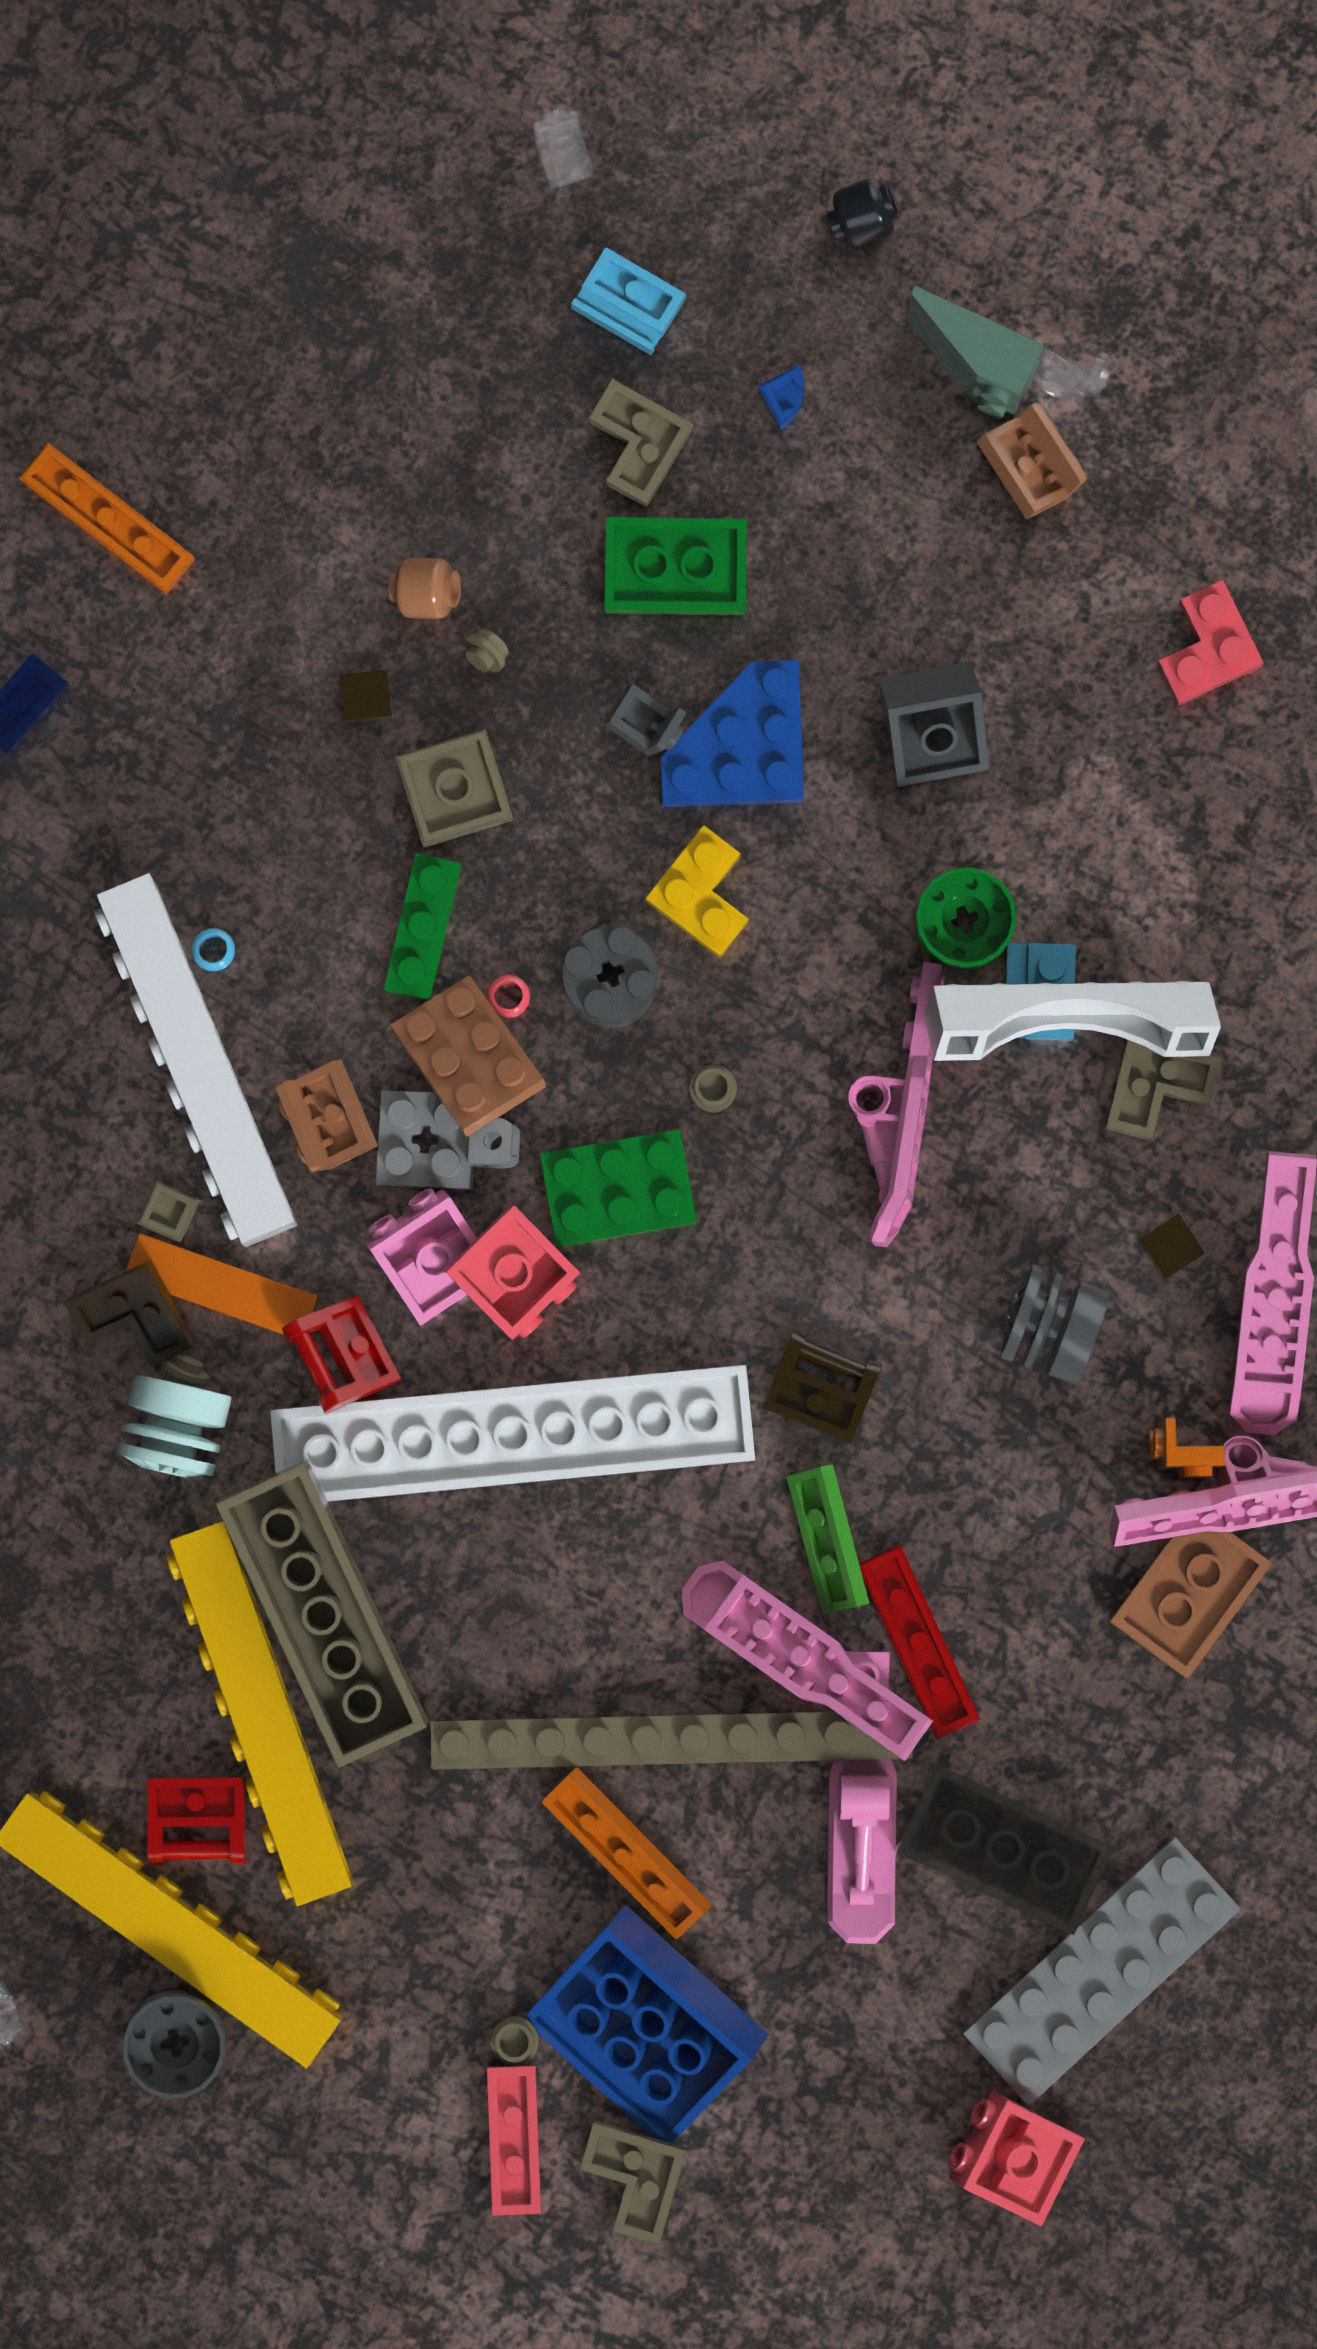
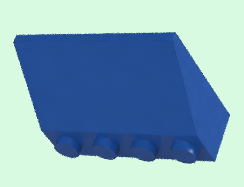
M626 1904L524 2016L525 2019L535 2026L538 2034L650 2137L673 2143L743 2070L769 2036L762 2027Z

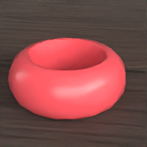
M508 974L499 976L492 981L488 987L486 998L500 1017L512 1018L519 1016L526 1010L530 1001V991L524 980ZM504 984H514L522 992L520 1003L512 1009H504L495 1001V992Z

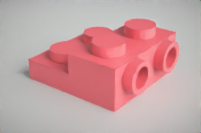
M513 1204L444 1270L511 1340L518 1334L525 1338L532 1333L543 1321L540 1313L552 1301L557 1305L563 1302L577 1287L573 1280L580 1274Z
M991 2091L988 2099L979 2100L972 2110L970 2122L974 2127L966 2143H958L950 2154L948 2166L952 2171L948 2178L963 2189L1042 2226L1085 2138L1038 2115L1031 2109Z

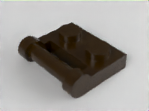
M794 1329L762 1409L851 1444L882 1364L871 1359L866 1363L806 1339V1333ZM798 1356L859 1380L860 1383L856 1393L794 1369Z

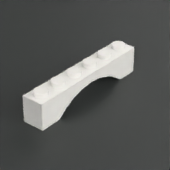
M1187 981L1018 985L997 983L993 985L949 984L933 986L924 1015L934 1061L981 1060L995 1048L1017 1037L1056 1029L1093 1030L1116 1035L1141 1044L1163 1057L1210 1056L1221 1028L1210 983Z

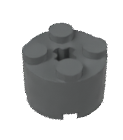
M601 927L585 933L574 942L565 955L563 984L567 1000L578 1016L595 1025L619 1028L637 1021L652 1004L658 986L657 963L651 948L640 936L624 927ZM610 968L613 972L621 971L622 974L618 976L619 985L611 988L607 981L599 983V980L603 978L602 970Z

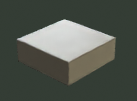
M156 1180L137 1224L182 1244L201 1200Z

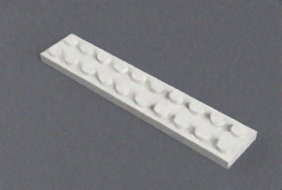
M746 1365L352 1402L328 1414L324 1413L321 1406L270 1410L275 1472L278 1473L308 1459L327 1502L755 1461Z

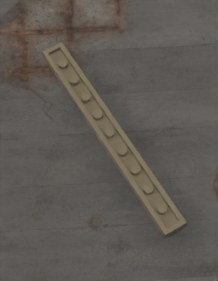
M835 1711L431 1721V1770L901 1759ZM913 1750L907 1759L913 1758Z

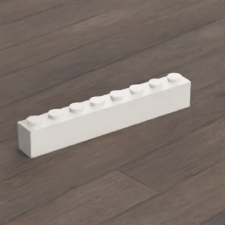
M148 873L97 894L102 908L94 910L95 916L104 936L113 934L120 951L112 954L114 962L122 979L131 977L138 994L131 996L130 1000L140 1023L149 1020L155 1038L148 1040L149 1046L158 1066L167 1063L173 1081L166 1083L168 1092L175 1108L178 1110L185 1107L192 1124L185 1126L184 1130L194 1153L203 1150L209 1168L202 1170V1173L212 1196L221 1194L228 1211L220 1214L230 1240L239 1237L241 1244L244 1247H248L298 1226L154 879Z

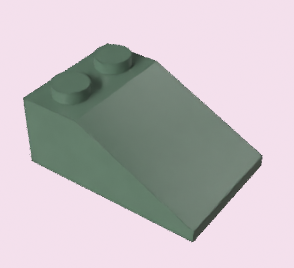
M915 285L909 303L908 323L972 401L978 403L977 408L980 411L997 419H1002L1003 416L1014 419L1037 371L1044 344Z

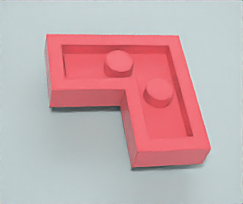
M1224 580L1180 600L1179 605L1198 643L1169 655L1157 663L1177 706L1261 668L1264 664Z

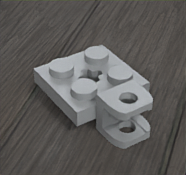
M381 1091L376 1185L379 1187L473 1190L474 1167L479 1169H507L518 1164L520 1129L509 1121L498 1117L466 1137L435 1092ZM430 1127L431 1134L439 1136L438 1145L430 1146L429 1153H422L421 1146L415 1144L416 1135L422 1134L424 1128ZM501 1136L502 1143L500 1147L493 1150L492 1142L495 1138Z

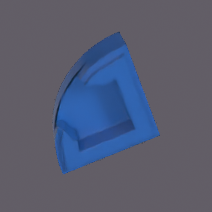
M799 365L758 386V392L779 430H782L794 420L803 402L804 378Z

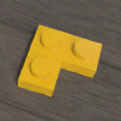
M703 825L646 897L648 904L718 958L722 957L749 922L745 915L713 892L740 858L741 853Z

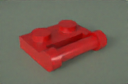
M359 1296L300 1317L282 1328L289 1343L294 1342L321 1395L318 1402L325 1414L334 1412L346 1404L392 1387L401 1379ZM317 1330L320 1331L347 1385L338 1388L310 1333Z
M246 1777L148 1778V1864L164 1865L165 1860H230V1864H246ZM230 1826V1840L165 1841L164 1827Z

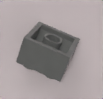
M971 662L878 679L883 719L897 787L990 770L982 694Z

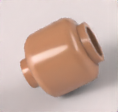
M406 558L400 564L397 573L391 574L389 578V598L392 602L397 603L398 609L404 617L442 619L450 613L451 608H456L459 604L461 596L460 576L457 570H452V567L445 559Z

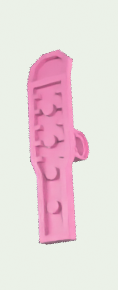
M923 962L921 976L914 975L912 979L910 1003L917 1004L915 1021H907L904 1031L903 1049L910 1050L905 1080L864 1076L852 1084L848 1093L849 1104L861 1125L870 1164L874 1166L880 1189L879 1200L882 1205L869 1232V1237L874 1246L888 1247L899 1232L912 1207L933 1062V1054L924 1015L933 986H944L946 974L942 964ZM869 1091H877L884 1095L882 1105L874 1111H865L859 1107L861 1097Z
M1267 1151L1257 1248L1245 1269L1233 1387L1229 1406L1230 1415L1246 1433L1276 1435L1297 1420L1314 1282L1307 1248L1317 1168L1316 1155Z
M1235 1436L1224 1444L1225 1466L1217 1468L1215 1475L1218 1488L1196 1492L1181 1490L1167 1497L1149 1500L1134 1498L1120 1505H1114L1109 1527L1113 1546L1117 1547L1204 1531L1232 1532L1317 1517V1466L1306 1465V1462L1269 1456L1268 1452L1254 1438ZM1235 1465H1241V1466H1243V1467H1245V1468H1239V1467H1236Z
M723 1560L698 1566L682 1588L683 1614L685 1617L800 1699L827 1705L905 1761L932 1724L933 1721L856 1667L838 1641Z
M846 1651L856 1667L889 1689L890 1652ZM892 1759L834 1760L829 1771L827 1923L846 1943L876 1944L895 1925L897 1772Z

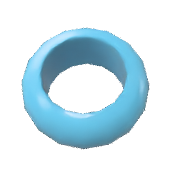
M209 928L201 931L192 943V956L195 963L207 971H219L226 968L232 962L235 955V944L232 937L227 932L218 928ZM211 937L220 938L226 944V953L217 962L205 961L200 954L202 943Z

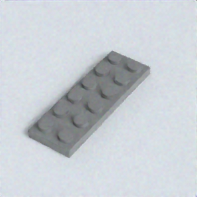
M1173 1837L962 2033L1021 2099L1030 2106L1234 1917L1241 1908L1176 1837Z

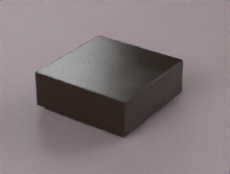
M387 670L340 675L345 724L392 719Z
M1179 1214L1138 1240L1163 1280L1205 1254Z

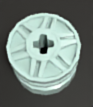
M134 1375L128 1406L147 1414L145 1424H123L121 1431L141 1435L142 1439L140 1447L118 1443L116 1454L124 1456L141 1468L180 1477L214 1476L215 1464L195 1459L198 1449L219 1453L220 1446L201 1437L203 1427L225 1428L232 1397L178 1383Z

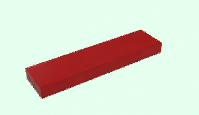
M901 1545L859 1563L863 1581L925 1716L933 1721L930 1727L936 1740L981 1720Z

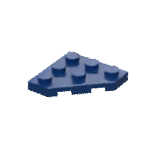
M799 660L751 662L685 731L671 750L666 751L661 757L663 807L802 803L804 801Z

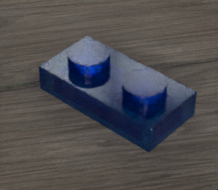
M33 653L0 690V750L8 757L12 755L70 687L66 680Z

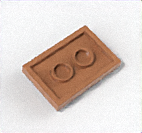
M470 975L390 1024L393 1034L466 1137L546 1087L542 1075Z
M1204 1531L1170 1537L1109 1622L1182 1677L1188 1679L1273 1563L1231 1532Z

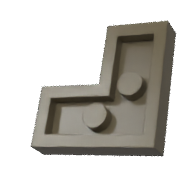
M614 379L610 381L589 417L590 424L627 444L607 478L606 486L647 508L692 432L693 424Z
M1126 1040L1105 1129L1151 1141L1154 1136L1163 1095L1209 1106L1221 1058L1213 1056L1163 1057L1141 1044Z
M595 2120L580 2170L626 2184L614 2225V2232L660 2245L687 2148Z

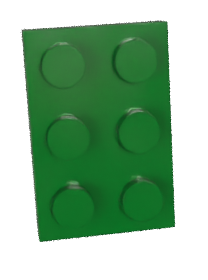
M606 517L605 613L745 615L747 519Z
M680 1129L540 1153L556 1248L697 1224Z

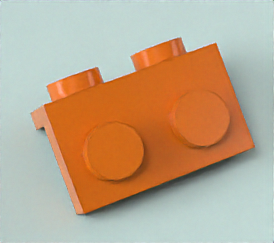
M1175 1417L1163 1418L1157 1421L1156 1428L1148 1432L1149 1459H1157V1470L1178 1469V1478L1196 1479L1213 1476V1469L1225 1466V1446H1176Z

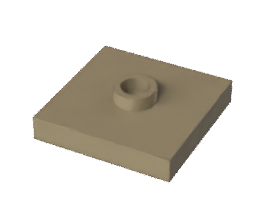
M486 729L395 756L423 848L513 821L512 812Z

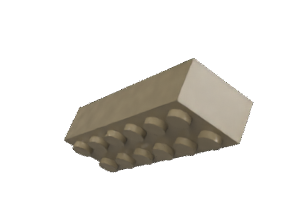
M308 1459L220 1499L216 1503L218 1511L337 1767L340 1768L426 1728L428 1723L426 1713Z

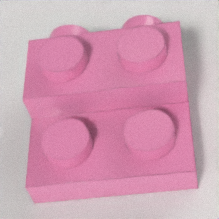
M432 1188L418 1193L408 1203L411 1210L396 1220L393 1215H387L379 1219L369 1228L372 1236L364 1240L420 1326L467 1295L444 1270L477 1239L443 1188L436 1193Z

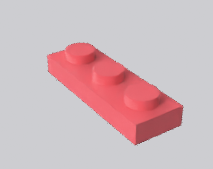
M536 2064L488 2066L492 2216L541 2214Z

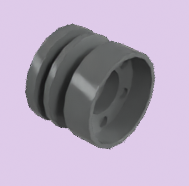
M1032 1265L1026 1278L1016 1288L1002 1327V1349L999 1358L1012 1362L1019 1344L1023 1343L1027 1345L1022 1366L1030 1368L1041 1350L1050 1354L1047 1375L1078 1385L1095 1345L1108 1305L1110 1291L1080 1281L1074 1288L1070 1298L1066 1299L1060 1297L1063 1275L1054 1273L1046 1292L1039 1289L1044 1268Z
M165 1988L147 1996L133 2010L123 2037V2059L131 2078L144 2091L163 2099L186 2098L202 2091L217 2076L225 2057L226 2027L219 2010L204 1995L187 1988ZM177 2028L180 2036L188 2035L189 2040L183 2042L182 2051L174 2052L172 2045H163L162 2040L168 2038L169 2029Z

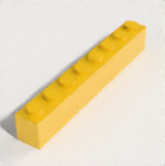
M224 1521L169 1540L173 1551L166 1553L168 1565L175 1580L183 1578L189 1596L182 1598L184 1611L190 1625L198 1623L203 1635L204 1642L197 1644L199 1654L206 1671L214 1669L220 1687L213 1689L215 1700L222 1717L230 1714L236 1733L229 1735L231 1746L237 1761L246 1760L252 1778L245 1780V1785L253 1807L256 1808L262 1805L268 1824L261 1826V1831L269 1853L278 1851L284 1870L278 1871L277 1877L285 1899L294 1897L296 1906H300L352 1887L355 1884L242 1560Z
M43 1790L40 1796L34 1792L25 1795L0 1830L1 1848L307 2069L344 2018L336 2012L340 2004L335 1999L316 1988L313 1994L297 1983L301 1976L295 1970L280 1960H277L273 1966L260 1957L258 1953L262 1948L255 1941L239 1931L235 1937L231 1936L219 1927L223 1919L201 1903L198 1904L196 1909L180 1899L184 1891L179 1886L162 1875L157 1880L151 1878L141 1870L145 1863L139 1857L124 1847H121L116 1852L102 1842L106 1836L104 1832L83 1818L79 1824L75 1823L63 1814L67 1806L47 1791Z

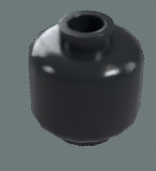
M872 178L863 179L837 190L833 195L834 210L827 212L828 221L835 237L838 239L845 236L847 241L855 247L864 246L890 235L894 230V220L900 218L896 202L886 183L879 185Z

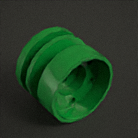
M971 867L948 870L932 880L918 901L914 917L916 940L925 955L936 964H942L943 968L958 972L979 970L995 961L1011 941L1017 921L1015 904L1004 883L989 872ZM963 909L966 916H975L976 921L970 927L971 933L965 934L962 928L954 929L951 922L957 918V910Z

